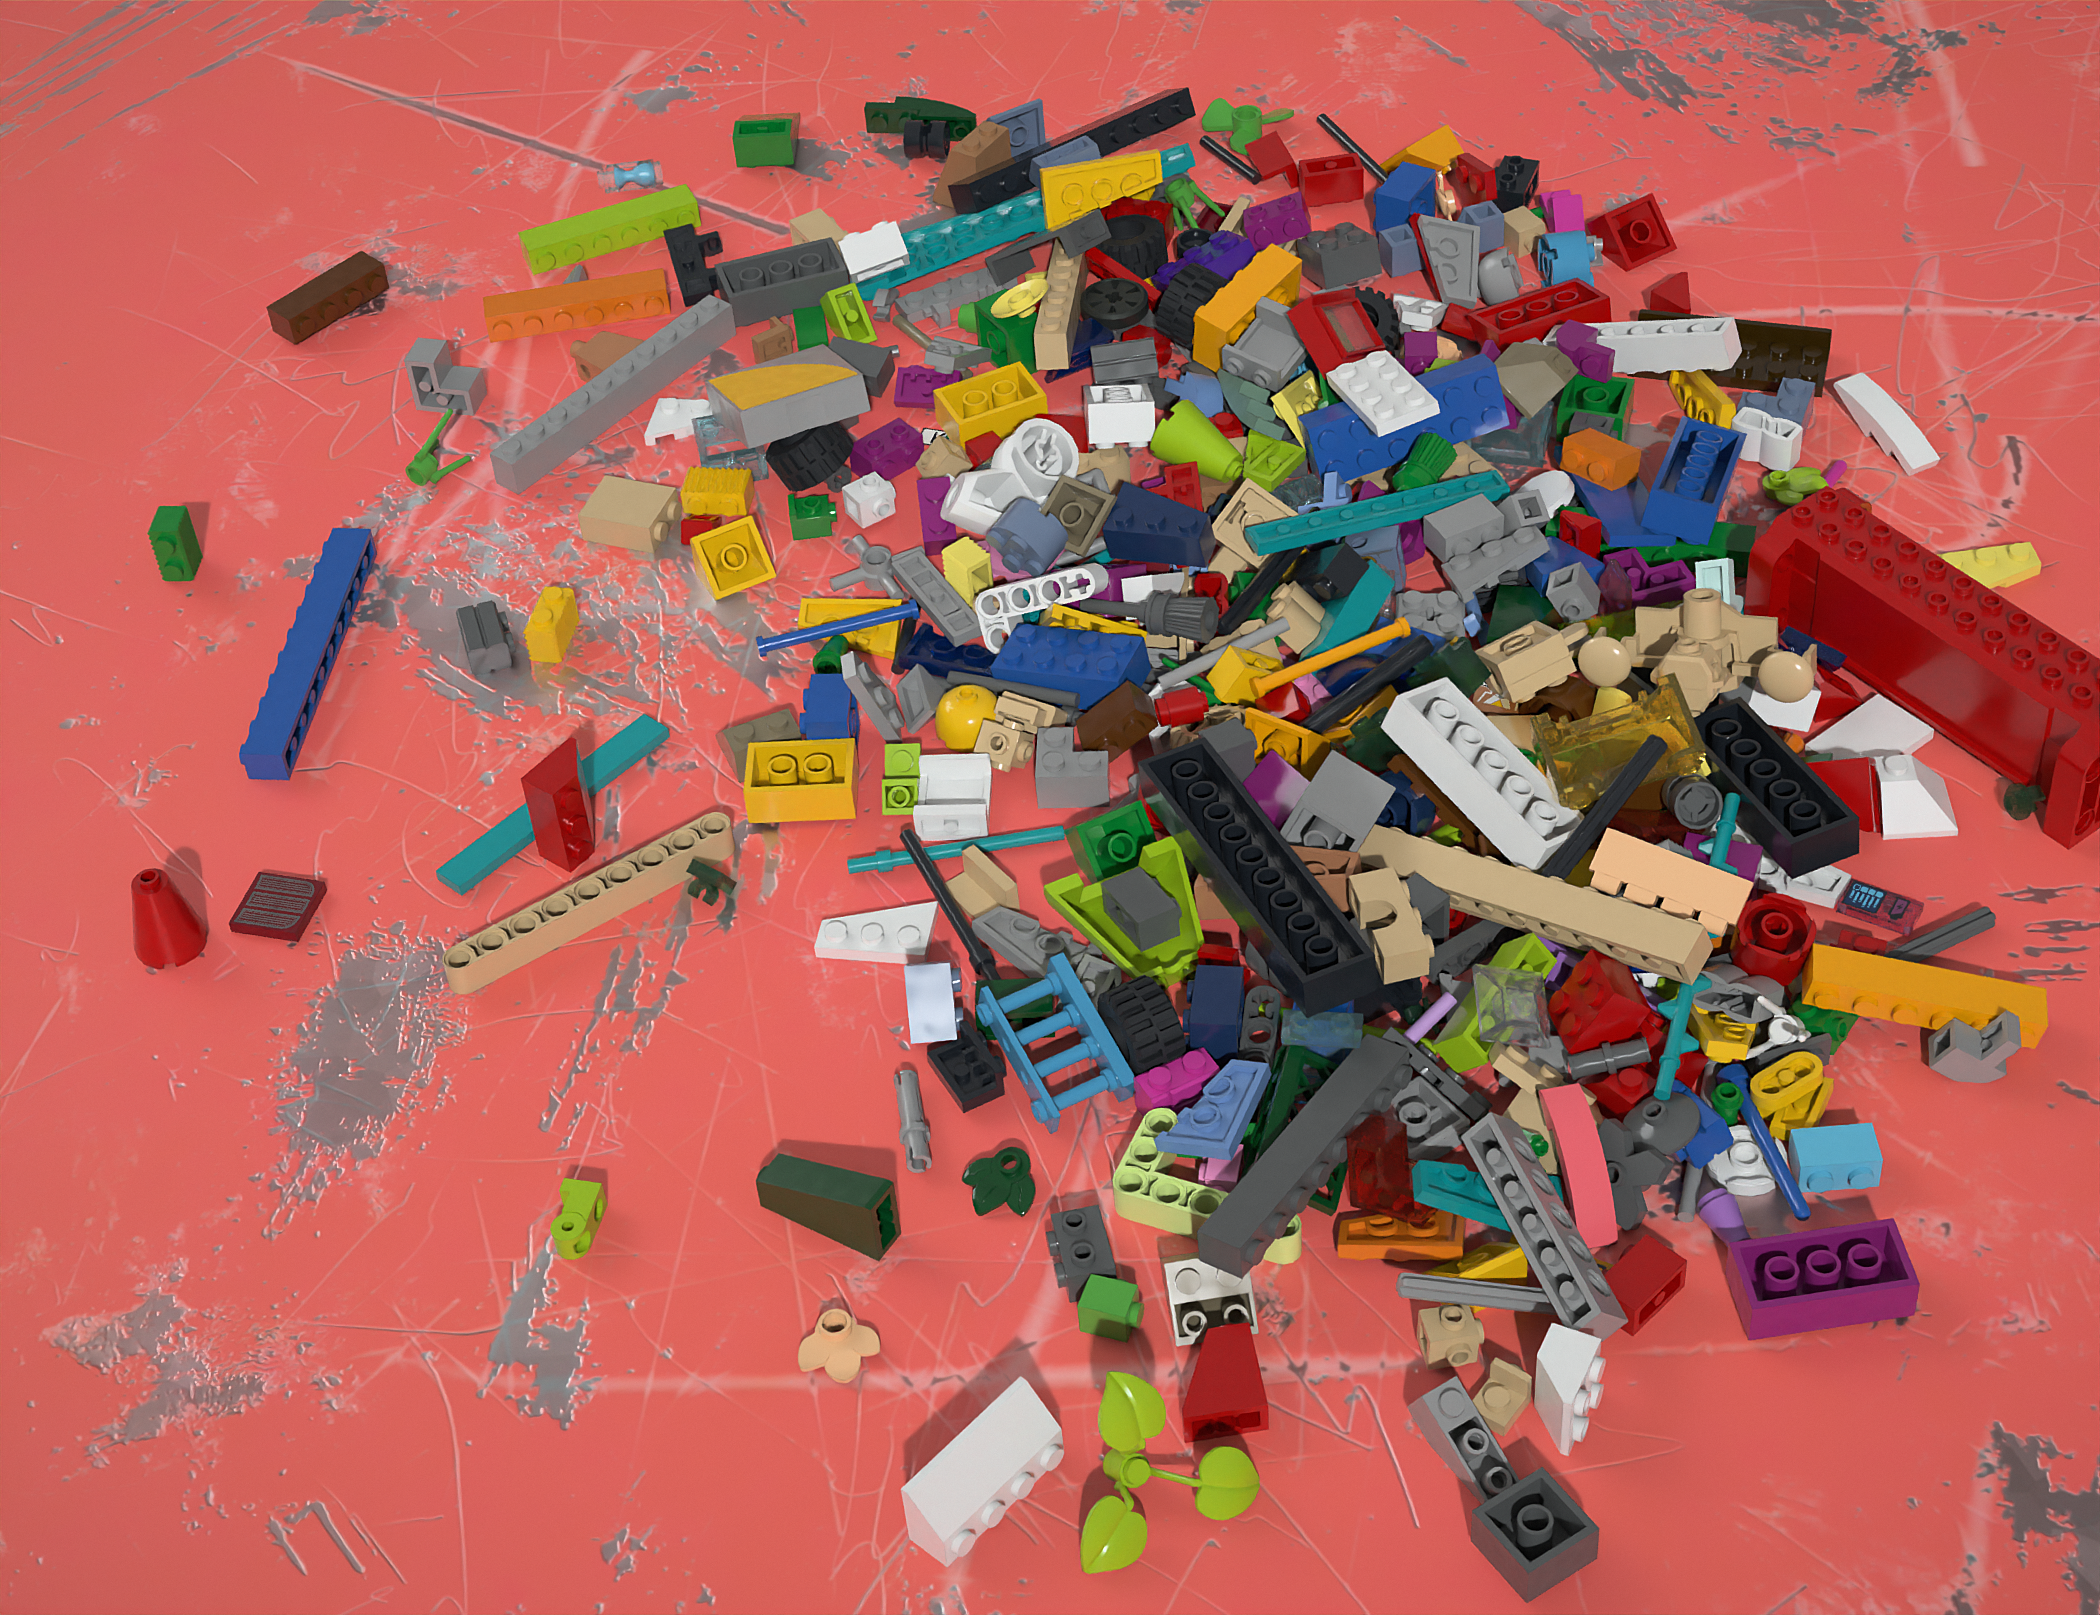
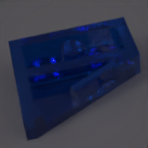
M1790 626L1786 627L1780 637L1787 645L1788 652L1798 654L1801 657L1811 644H1817V663L1831 672L1840 669L1847 658L1845 654Z

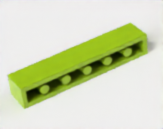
M683 184L518 232L523 258L532 274L537 275L664 237V230L691 223L693 228L701 226L697 200L687 184Z

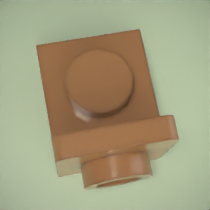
M776 316L769 318V330L751 337L756 364L793 353L791 341L794 340L792 330Z

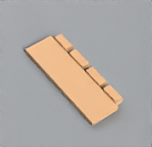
M1608 827L1589 867V870L1594 872L1590 887L1617 896L1622 883L1626 884L1627 887L1623 894L1624 898L1648 909L1655 907L1658 899L1662 898L1664 900L1660 909L1670 916L1683 920L1693 918L1695 911L1699 912L1700 916L1697 921L1705 926L1707 932L1720 937L1724 936L1728 924L1736 927L1754 885L1753 882Z

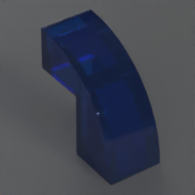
M1356 654L1324 667L1315 675L1325 689L1333 697H1336L1389 657L1379 654ZM1410 669L1388 684L1393 686L1398 695L1422 685Z

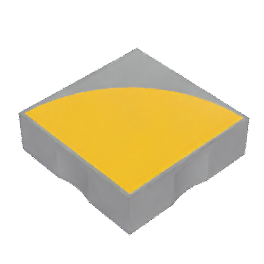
M824 344L704 380L713 417L725 428L734 431L736 438L748 449L792 436L807 429L871 411L863 374Z

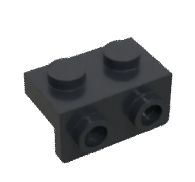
M967 1020L959 1023L961 1038L927 1052L928 1064L963 1113L1005 1095L1003 1078L1007 1076L1006 1068L998 1055L992 1056L982 1032L979 1030L975 1032Z

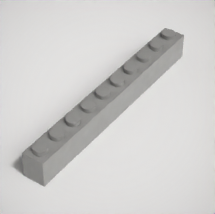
M709 294L490 453L496 483L518 495L734 337L736 335L732 304Z

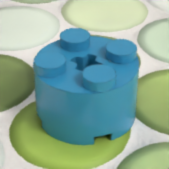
M1572 230L1542 234L1543 239H1539L1538 269L1543 271L1546 280L1541 281L1542 288L1544 289L1577 277L1594 287L1593 274L1590 272V262H1594L1595 252L1593 244L1587 243L1585 231Z

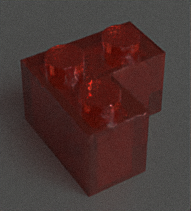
M1370 1114L1346 1137L1350 1206L1423 1227L1439 1209L1414 1201L1412 1169L1418 1161L1408 1158L1407 1124Z

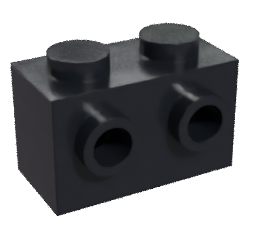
M1505 155L1500 166L1494 168L1497 199L1492 200V202L1502 213L1521 206H1525L1528 209L1539 186L1540 161L1525 159L1520 156Z

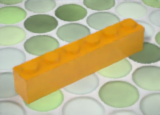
M1813 943L1802 968V1004L1817 1006L1822 1009L1853 1013L1863 1017L1884 1019L1899 1024L1920 1026L1937 1031L1953 1018L1980 1031L2007 1010L2019 1017L2021 1047L2033 1049L2036 1048L2048 1027L2047 990L2042 987Z

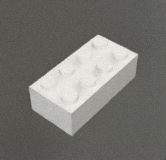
M1148 384L1083 386L1084 418L1089 444H1095V448L1099 449L1114 448L1115 443L1128 442L1129 447L1148 446V441H1152L1155 432L1154 400Z

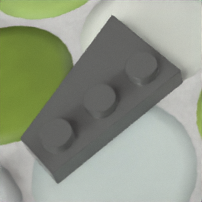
M1392 1026L1381 1037V1039L1408 1048L1410 1067L1423 1076L1474 1122L1477 1123L1490 1113L1489 1110L1493 1105L1476 1090L1471 1095L1462 1088L1466 1082L1451 1068L1448 1067L1443 1072L1437 1067L1436 1063L1439 1059L1424 1045L1417 1049Z

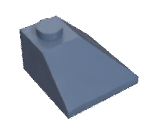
M1040 98L985 120L1009 128L1011 157L1046 143L1043 102Z

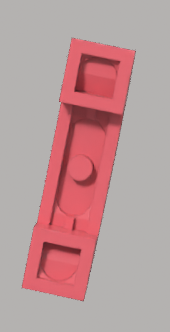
M1576 1083L1538 1091L1547 1130L1553 1131L1571 1209L1568 1210L1571 1219L1588 1249L1617 1244L1615 1208L1607 1165L1598 1131L1580 1084Z

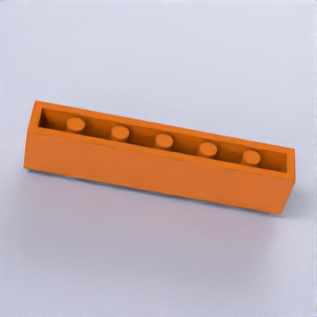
M663 268L483 297L484 316L490 343L671 314Z

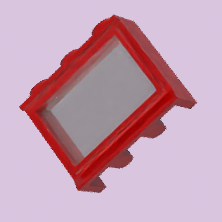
M1355 288L1311 295L1286 312L1324 380H1327L1326 373L1336 370L1341 364L1356 362L1366 358L1372 352L1384 351V348H1386L1358 297L1355 298Z

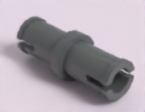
M1645 1036L1611 1046L1609 1042L1601 1044L1602 1048L1567 1055L1573 1080L1606 1071L1609 1072V1075L1615 1074L1618 1068L1647 1061L1652 1062Z

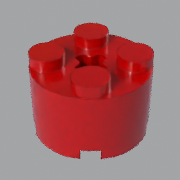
M1768 893L1764 894L1763 898L1747 901L1734 928L1730 942V953L1733 959L1732 965L1742 969L1749 977L1755 975L1765 976L1777 981L1782 986H1788L1792 983L1793 979L1802 973L1803 965L1814 943L1817 932L1814 918L1812 921L1806 913L1807 908L1802 902L1785 894Z

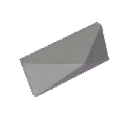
M916 664L896 685L908 732L915 734L935 718L937 705L943 695L947 693L928 671L919 664Z

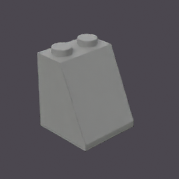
M1332 749L1300 797L1280 834L1289 845L1357 852L1396 788Z

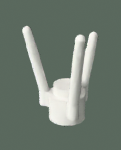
M1759 996L1757 1001L1774 1014V1018L1768 1026L1770 1039L1763 1044L1749 1049L1746 1060L1769 1050L1777 1049L1779 1046L1804 1042L1811 1037V1033L1805 1030V1026L1799 1017L1787 1015L1783 1007H1778L1764 996Z

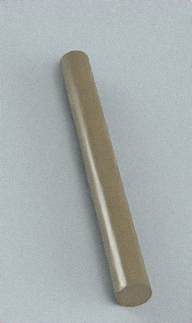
M898 314L893 318L892 323L924 350H927L929 345H931V338L902 315ZM967 367L965 371H961L964 380L973 377V372Z

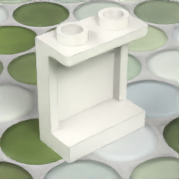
M987 753L920 755L918 805H914L913 811L915 833L918 841L973 840L989 837L993 784L990 755Z

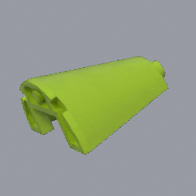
M1172 836L1144 846L1137 867H1141L1150 878H1156L1168 897H1173L1178 902L1182 912V917L1179 919L1180 935L1141 952L1104 912L1101 883L1130 870L1084 887V883L1078 873L1044 885L1043 893L1048 904L1130 978L1135 979L1141 975L1149 976L1163 991L1179 981L1188 983V980H1195L1196 968L1199 965L1197 951L1205 941L1182 850Z

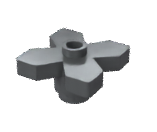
M1616 1118L1604 1119L1598 1130V1135L1609 1174L1616 1223L1626 1231L1636 1230L1648 1212L1642 1192L1648 1190L1651 1185L1663 1184L1673 1167V1162L1656 1149L1646 1150L1638 1154L1634 1153L1632 1130Z

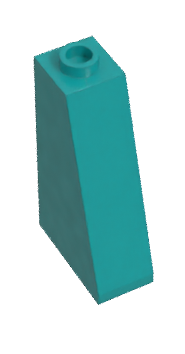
M1372 559L1367 561L1370 565L1369 569L1347 597L1321 603V606L1325 609V614L1320 622V632L1316 639L1303 649L1298 662L1366 635L1395 584V581ZM1353 656L1311 674L1324 685L1347 667Z

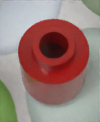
M1196 686L1163 693L1162 698L1154 699L1155 712L1160 727L1169 726L1171 729L1203 721L1204 713L1209 712L1206 694L1204 691L1199 692Z

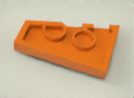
M1431 1206L1416 1208L1415 1215L1402 1218L1385 1213L1344 1220L1340 1224L1338 1258H1351L1358 1261L1367 1259H1394L1396 1261L1412 1259L1436 1260L1439 1262L1463 1260L1466 1218L1444 1210L1433 1212Z

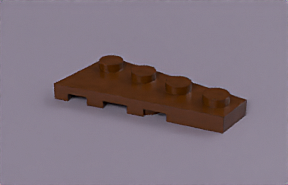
M1406 753L1394 756L1387 766L1395 774L1401 770L1413 782L1410 788L1419 798L1426 795L1439 808V812L1436 815L1446 825L1449 824L1454 828H1459L1464 833L1461 840L1477 856L1481 857L1478 836L1484 833L1466 817ZM1485 836L1489 855L1499 860L1502 864L1511 866L1512 862Z

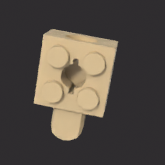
M1247 477L1212 524L1216 544L1221 548L1215 554L1211 563H1209L1208 572L1223 573L1228 580V586L1233 585L1236 573H1243L1247 567L1258 574L1274 553L1257 556L1245 538V528L1300 514Z
M1535 620L1473 653L1489 690L1513 703H1523L1535 697L1536 691L1546 686L1554 687L1560 685L1568 679L1567 675L1577 671L1572 657L1578 655L1582 645L1592 637L1587 635L1589 630L1586 623L1583 622L1574 623L1558 631Z

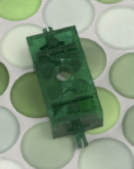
M1462 636L1453 646L1448 643L1437 650L1433 656L1429 654L1414 665L1415 671L1405 681L1413 690L1447 677L1469 698L1492 673L1471 648L1472 645L1469 639ZM1386 706L1373 714L1370 719L1364 716L1350 727L1352 734L1342 743L1347 749L1346 756L1354 763L1359 761L1377 773L1388 769L1387 764L1394 756L1405 753L1380 727L1389 711Z

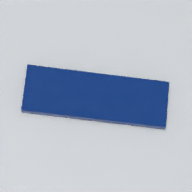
M1555 446L1553 457L1559 467L1563 446ZM1561 469L1572 480L1575 492L1589 515L1601 520V535L1609 547L1675 545L1677 536L1670 534L1657 535L1650 532L1648 528L1640 526L1650 493L1639 476L1637 481L1610 491L1574 473Z

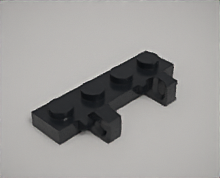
M692 223L664 230L665 241L685 307L697 304L709 294L714 296L713 291L718 289L715 267L705 268L703 258L723 252L718 232L695 235Z

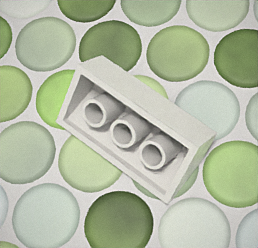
M1020 1376L901 1488L909 1539L946 1567L958 1557L965 1556L972 1549L975 1540L988 1528L995 1527L1003 1518L1005 1511L1017 1499L1025 1498L1032 1490L1034 1483L1046 1471L1055 1469L1063 1458L1062 1429L1024 1378Z

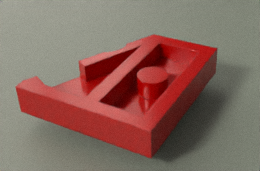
M1468 152L1457 155L1458 166L1455 173L1460 183L1462 210L1464 207L1497 199L1495 169Z

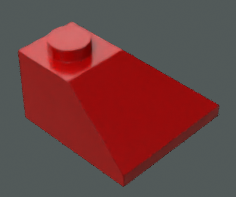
M1653 193L1605 213L1587 223L1591 235H1596V238L1603 239L1601 254L1625 272L1678 249Z
M1635 1064L1618 1068L1615 1074L1609 1075V1072L1606 1071L1582 1077L1576 1082L1590 1090L1597 1097L1596 1102L1601 1115L1607 1119L1616 1118L1623 1123L1630 1110L1639 1102L1654 1094L1658 1077L1642 1065Z

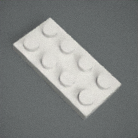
M1387 350L1372 352L1364 359L1353 363L1341 364L1336 370L1326 373L1329 386L1378 437L1440 413L1438 401Z

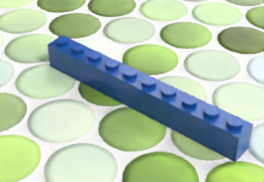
M333 528L328 541H325L323 544L322 556L320 561L316 562L314 566V575L311 583L306 585L302 605L297 607L294 625L287 632L285 647L278 654V664L274 673H271L269 676L265 696L260 698L259 711L255 720H252L250 723L248 738L245 744H242L240 747V762L242 765H245L249 779L290 780L377 556L371 529Z

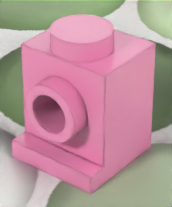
M1239 1144L1232 1161L1203 1157V1163L1200 1164L1198 1184L1230 1193L1239 1183L1244 1166V1145Z

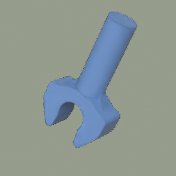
M1472 592L1474 599L1465 604L1468 616L1463 619V622L1470 636L1474 637L1477 635L1479 643L1483 647L1487 644L1490 625L1483 619L1476 593Z

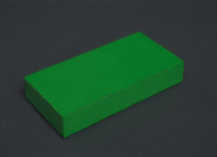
M822 306L793 309L798 352L821 344L828 347V336Z

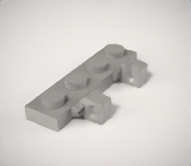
M989 267L894 299L895 308L910 323L931 317L941 329L951 325L950 310L961 307L962 304L978 301L1003 289H1012L1018 285V280L1016 277L997 287Z

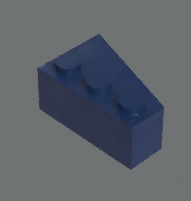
M1126 482L1123 483L1117 496V501L1102 529L1110 558L1206 568L1216 546L1209 514Z

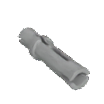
M912 1070L900 1071L902 1083L898 1074H895L893 1078L901 1120L899 1139L900 1143L905 1146L907 1169L913 1173H922L926 1171L923 1159L928 1169L932 1165L928 1142L931 1138L930 1129L924 1123L918 1075Z

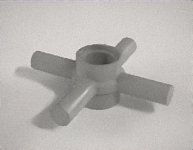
M855 536L851 543L861 556L860 567L829 579L833 592L864 581L865 586L872 591L885 590L891 599L903 600L904 593L894 581L891 563L919 550L926 556L923 547L919 546L891 556L887 548L882 546L870 547L863 536Z

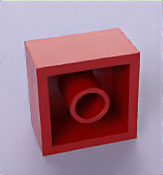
M1590 949L1583 960L1575 965L1570 977L1560 990L1552 995L1546 1007L1568 1053L1573 1055L1602 1048L1601 1044L1609 1042L1610 1046L1627 1042L1652 1010L1629 967L1593 949Z

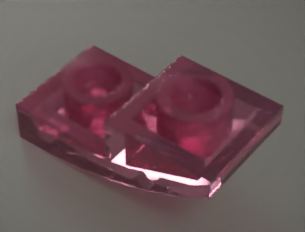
M1610 559L1598 584V588L1604 598L1599 604L1596 616L1602 625L1606 627L1609 636L1621 637L1630 615L1632 585L1631 580L1618 561Z

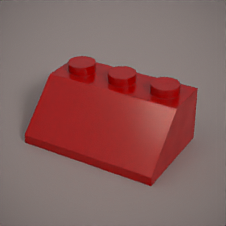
M573 737L568 738L521 778L539 856L570 873L580 864L587 861L595 852L594 815L577 741Z

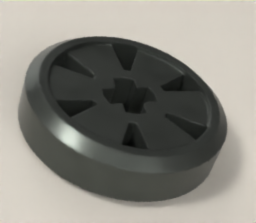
M1108 278L1091 284L1082 292L1080 299L1081 316L1090 325L1101 329L1118 330L1133 326L1143 320L1148 313V293L1141 284L1129 279Z

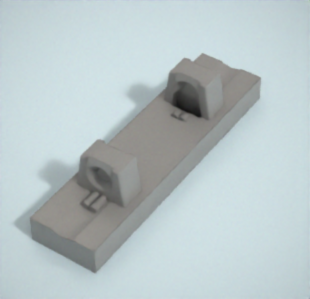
M921 550L891 563L892 573L955 648L970 639L982 636L978 616Z

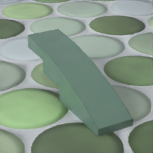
M1219 368L1217 376L1222 392L1231 410L1240 421L1252 430L1281 441L1285 428L1273 422L1276 412L1273 407L1266 404L1271 391Z

